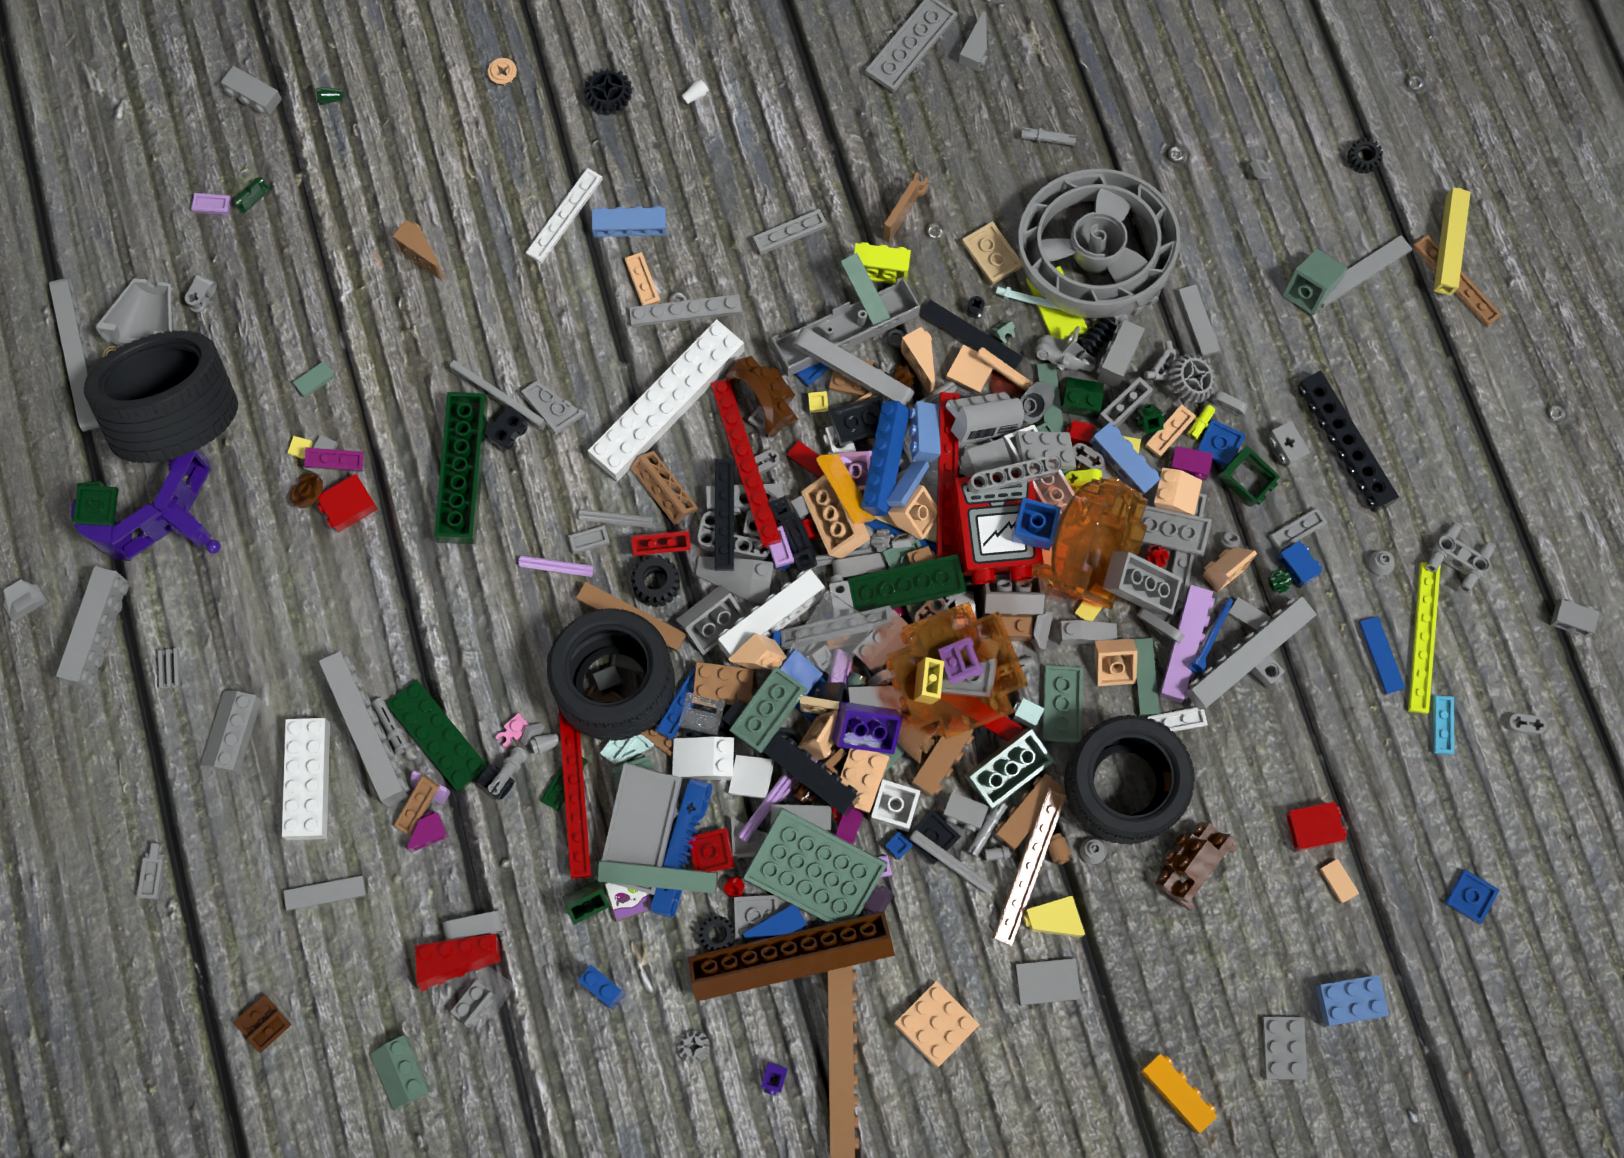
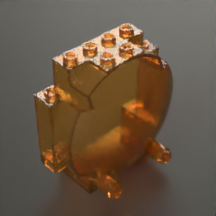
M1100 477L1099 480L1092 478L1091 482L1084 484L1073 495L1059 518L1051 549V565L1041 562L1036 563L1033 566L1032 574L1036 578L1049 581L1048 587L1077 600L1112 610L1117 595L1103 589L1112 552H1131L1138 556L1148 527L1142 523V517L1148 500L1142 497L1143 493L1135 491L1136 489L1128 487L1129 485L1121 483V480L1111 477L1110 479Z
M968 601L902 627L900 637L903 644H906V647L887 654L888 659L885 660L888 671H893L894 678L891 682L895 692L899 691L901 695L899 702L902 710L906 709L907 713L910 714L907 716L911 727L914 726L918 730L937 723L940 737L944 736L945 740L1014 713L1007 695L1025 689L1028 686V682L999 611L976 620ZM971 638L979 663L993 658L997 659L992 698L941 693V698L932 705L914 701L917 663L925 657L941 660L938 649L962 639ZM960 650L965 666L971 665L966 650Z

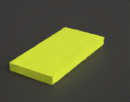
M1061 266L1056 267V269L1064 275ZM1026 278L1032 296L1044 298ZM1037 305L1049 335L1054 338L1066 339L1077 326L1080 327L1078 336L1087 332L1088 328L1083 317L1066 313L1061 309Z

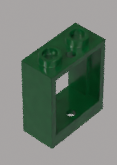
M1248 445L1241 449L1217 475L1250 507L1255 504H1261L1266 498L1264 494L1268 490L1271 492L1278 485L1276 481L1280 478ZM1245 459L1268 480L1254 496L1231 476Z

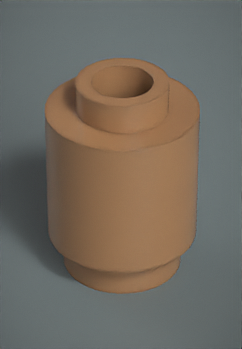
M1060 833L1053 835L1048 845V851L1053 862H1058L1061 865L1068 862L1072 854L1065 838Z

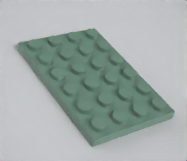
M781 807L743 875V879L832 924L858 918L884 872L887 862Z

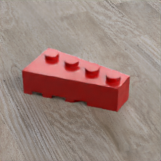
M496 934L415 945L417 985L421 992L429 990L428 988L434 985L444 984L452 978L462 977L470 971H477L501 961L500 943Z

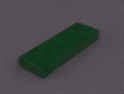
M582 757L584 770L589 761ZM563 765L540 800L557 812L565 800Z

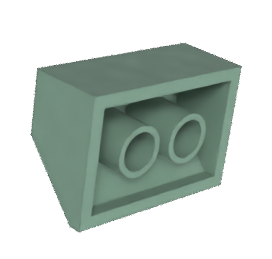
M408 1036L398 1037L370 1054L394 1111L432 1093Z

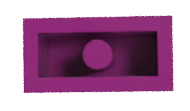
M1175 446L1170 469L1182 470L1202 481H1206L1210 473L1213 454Z

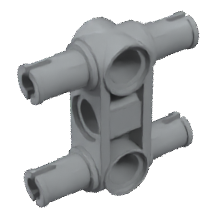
M1452 522L1447 532L1442 534L1433 546L1432 557L1426 568L1430 572L1435 573L1442 561L1466 575L1460 585V589L1465 593H1470L1476 581L1481 580L1484 573L1489 569V559L1496 546L1491 542H1486L1480 553L1476 552L1456 539L1462 529V525L1458 522Z

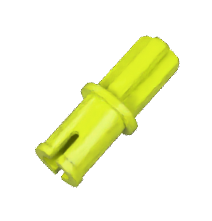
M1206 405L1199 417L1194 419L1193 426L1187 432L1191 439L1194 437V440H1198L1203 429L1208 427V422L1213 416L1215 408L1211 405Z

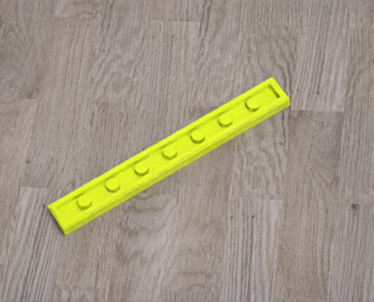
M1421 562L1419 566L1408 712L1428 714L1430 706L1440 566L1433 573L1427 570L1426 566L1428 563Z

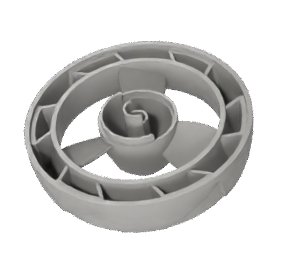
M1087 169L1063 175L1037 192L1022 215L1019 226L1018 247L1021 263L1028 280L1044 298L1066 313L1095 319L1113 317L1130 312L1138 307L1141 308L1160 292L1168 281L1177 260L1180 247V229L1175 212L1169 202L1156 188L1146 181L1117 170ZM1096 201L1095 213L1091 212L1084 215L1074 224L1071 231V239L1054 238L1041 240L1044 228L1059 212L1078 203ZM1129 209L1137 213L1148 224L1154 234L1156 250L1149 263L1137 252L1126 248L1127 230L1122 221L1127 216ZM1073 255L1077 264L1084 271L1092 274L1109 272L1116 284L1104 286L1083 284L1061 274L1050 262Z

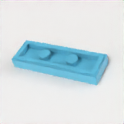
M1433 696V754H1454V697Z

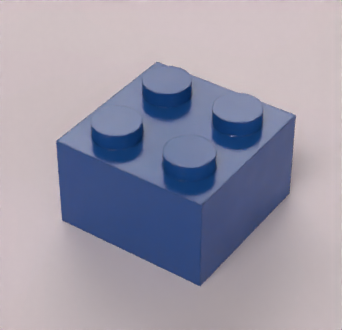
M1022 498L1011 541L1049 551L1054 541L1061 507Z

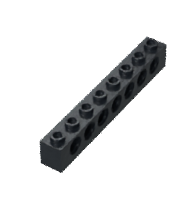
M1320 370L1302 379L1298 385L1299 394L1306 399L1310 412L1315 414L1318 425L1321 429L1325 430L1329 443L1336 448L1337 456L1341 461H1344L1348 474L1355 479L1356 486L1366 497V503L1369 508L1373 509L1376 513L1395 503L1399 498L1397 492L1322 371ZM1313 392L1319 393L1321 397H1316ZM1323 408H1328L1331 413H1326ZM1333 423L1338 424L1340 426V429H1336L1333 426ZM1342 439L1348 440L1350 445L1345 444ZM1352 455L1358 456L1360 461L1353 459ZM1362 471L1368 472L1370 477L1364 476ZM1372 487L1378 488L1379 493L1374 492Z

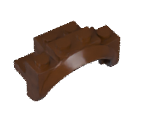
M752 356L739 359L726 375V379L734 384H737L741 379L749 385L762 406L765 416V433L768 437H775L783 427L793 425L798 421V418L788 405L795 397V394L775 367H761Z
M1207 822L1196 824L1192 830L1193 833L1183 832L1176 838V843L1164 854V859L1161 862L1163 871L1159 873L1158 880L1155 882V885L1173 901L1190 911L1195 907L1191 900L1226 852L1229 850L1231 853H1234L1237 850V847L1233 844L1236 840L1230 834L1220 833L1211 823ZM1181 876L1186 879L1183 883L1181 882Z

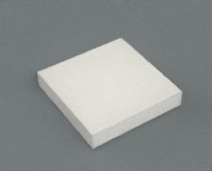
M736 755L733 777L728 793L765 799L769 791L774 760Z

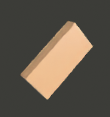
M1338 859L1320 869L1341 904L1359 894Z

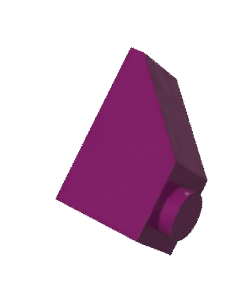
M438 812L426 813L418 821L407 845L411 852L449 837L442 817Z

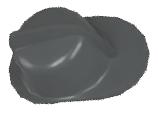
M1039 381L1033 383L1019 398L1023 405L1025 422L1035 423L1039 421L1052 405L1055 394L1053 388L1047 382Z

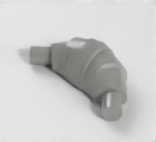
M1172 341L1164 342L1166 350L1163 351L1151 371L1144 372L1145 379L1166 380L1171 376L1168 371L1171 369L1170 365L1177 358L1176 349H1173Z

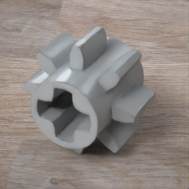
M889 529L877 530V533L872 535L871 544L873 547H877V552L886 551L889 548H893L892 541L894 535L889 534Z

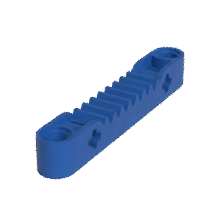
M696 779L689 781L663 867L685 869L683 864L689 863L685 859V857L691 856L688 849L693 848L689 841H695L692 834L698 833V831L694 827L700 826L698 821L704 818L712 794L711 783ZM656 888L651 905L652 913L673 918L683 890Z

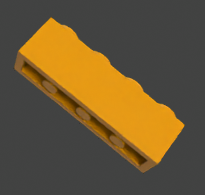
M1158 1054L1140 1072L1194 1132L1200 1134L1218 1117L1215 1114L1216 1109L1209 1102L1205 1103L1201 1099V1092L1195 1086L1191 1087L1186 1082L1187 1077L1180 1070L1176 1071L1172 1067L1173 1062L1167 1055L1162 1056V1054Z

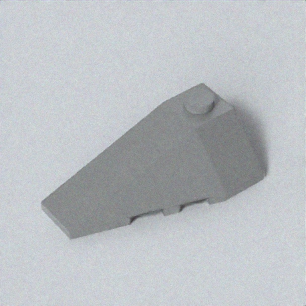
M699 556L696 576L715 586L722 585L731 594H735L750 603L765 604L766 599L770 596L774 573L773 562L734 559V571H715V557Z

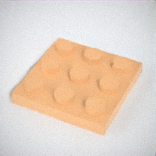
M937 981L894 1023L936 1068L980 1025Z

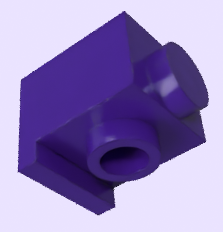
M768 1063L761 1085L762 1088H765L764 1093L776 1096L777 1092H782L788 1068ZM771 1077H777L778 1082L772 1084L770 1082Z

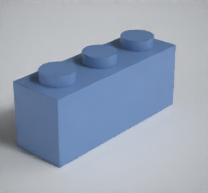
M917 401L910 408L909 419H911L909 435H911L912 441L910 444L912 460L934 463L941 455L938 404Z

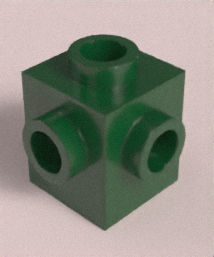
M1145 404L1136 409V425L1145 434L1164 429L1163 412L1155 404Z

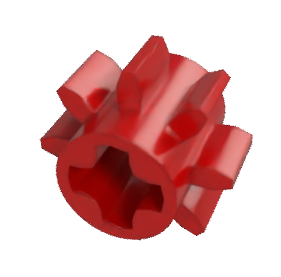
M1161 545L1149 547L1148 554H1144L1145 560L1159 567H1164L1166 560L1170 559L1168 550L1165 547L1162 548Z

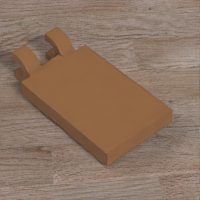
M916 172L914 180L911 181L884 223V241L890 243L916 202L917 197L926 194L929 178L926 177L924 181L920 182L918 181L920 174Z

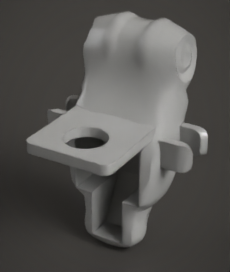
M1079 326L1066 339L1042 335L1037 341L1035 348L1037 357L1040 360H1049L1061 370H1064V368L1068 370L1082 369L1090 372L1096 366V358L1076 343L1080 330Z

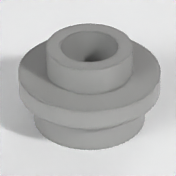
M1228 532L1222 537L1221 544L1229 550L1233 547L1239 548L1240 538L1236 533Z

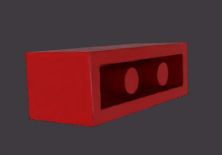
M689 530L631 535L633 556L691 550Z

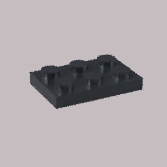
M881 396L829 409L828 415L840 446L876 436L883 402Z

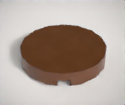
M308 473L300 477L297 486L294 485L292 487L290 501L297 508H307L320 496L323 489V480L315 473Z

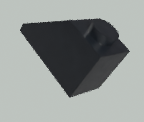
M821 683V687L816 688L814 698L842 702L845 683Z

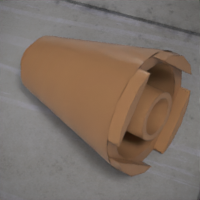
M903 717L897 743L915 761L923 763L934 748L932 746L934 742L938 743L941 730Z

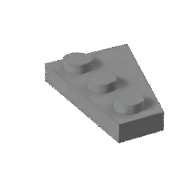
M537 381L521 391V395L536 413L545 420L546 425L555 435L585 416L583 410L575 408L569 401H564L555 395V392Z
M993 658L979 663L984 669L983 674L971 676L952 685L946 671L943 670L941 693L992 698L997 659Z

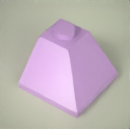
M872 451L837 453L859 490H865Z

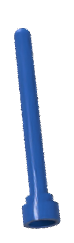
M1232 598L1226 599L1199 655L1191 660L1189 664L1191 671L1197 674L1204 672L1206 668L1205 659L1233 604Z

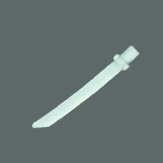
M998 286L996 294L1004 296L1006 300L1012 298L1027 303L1060 309L1045 298L1012 291L1011 287L1005 289Z

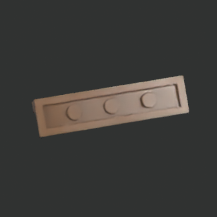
M654 451L639 455L631 465L632 471L674 525L680 523L685 515L696 512L698 509L696 504ZM651 458L656 465L652 464L648 459ZM659 473L665 475L667 479L662 478ZM671 488H674L678 494L673 492ZM682 502L686 503L689 508L686 509Z

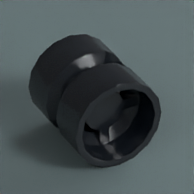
M491 764L481 774L477 784L487 791L489 784H491L501 770L494 764ZM510 777L499 794H492L496 789L495 787L490 794L498 801L502 800L509 793L515 781Z

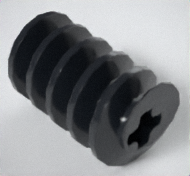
M1107 317L1097 318L1092 323V326L1087 329V332H1084L1082 337L1078 339V344L1087 353L1095 357L1094 352L1100 351L1098 346L1103 347L1105 345L1103 341H1109L1108 336L1112 337L1114 335L1113 331L1116 330L1117 326Z

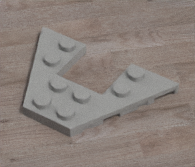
M731 818L733 858L754 857L767 833L756 829L750 839L744 842L738 837V834L746 824ZM776 895L734 897L735 937H741L746 931L793 904Z

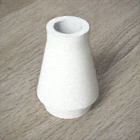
M702 79L696 80L682 97L689 104L706 96L709 89Z

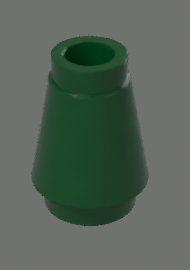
M323 86L316 88L317 103H322L323 105L343 100L342 89Z

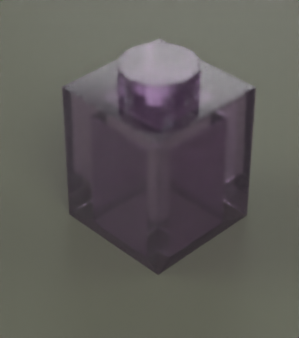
M882 885L881 887L875 886L863 909L872 914L885 912L893 898V895L890 894L892 891Z

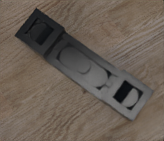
M785 495L769 502L775 519L779 520L783 526L794 552L792 556L799 572L801 573L817 566L816 556L809 535L789 498Z

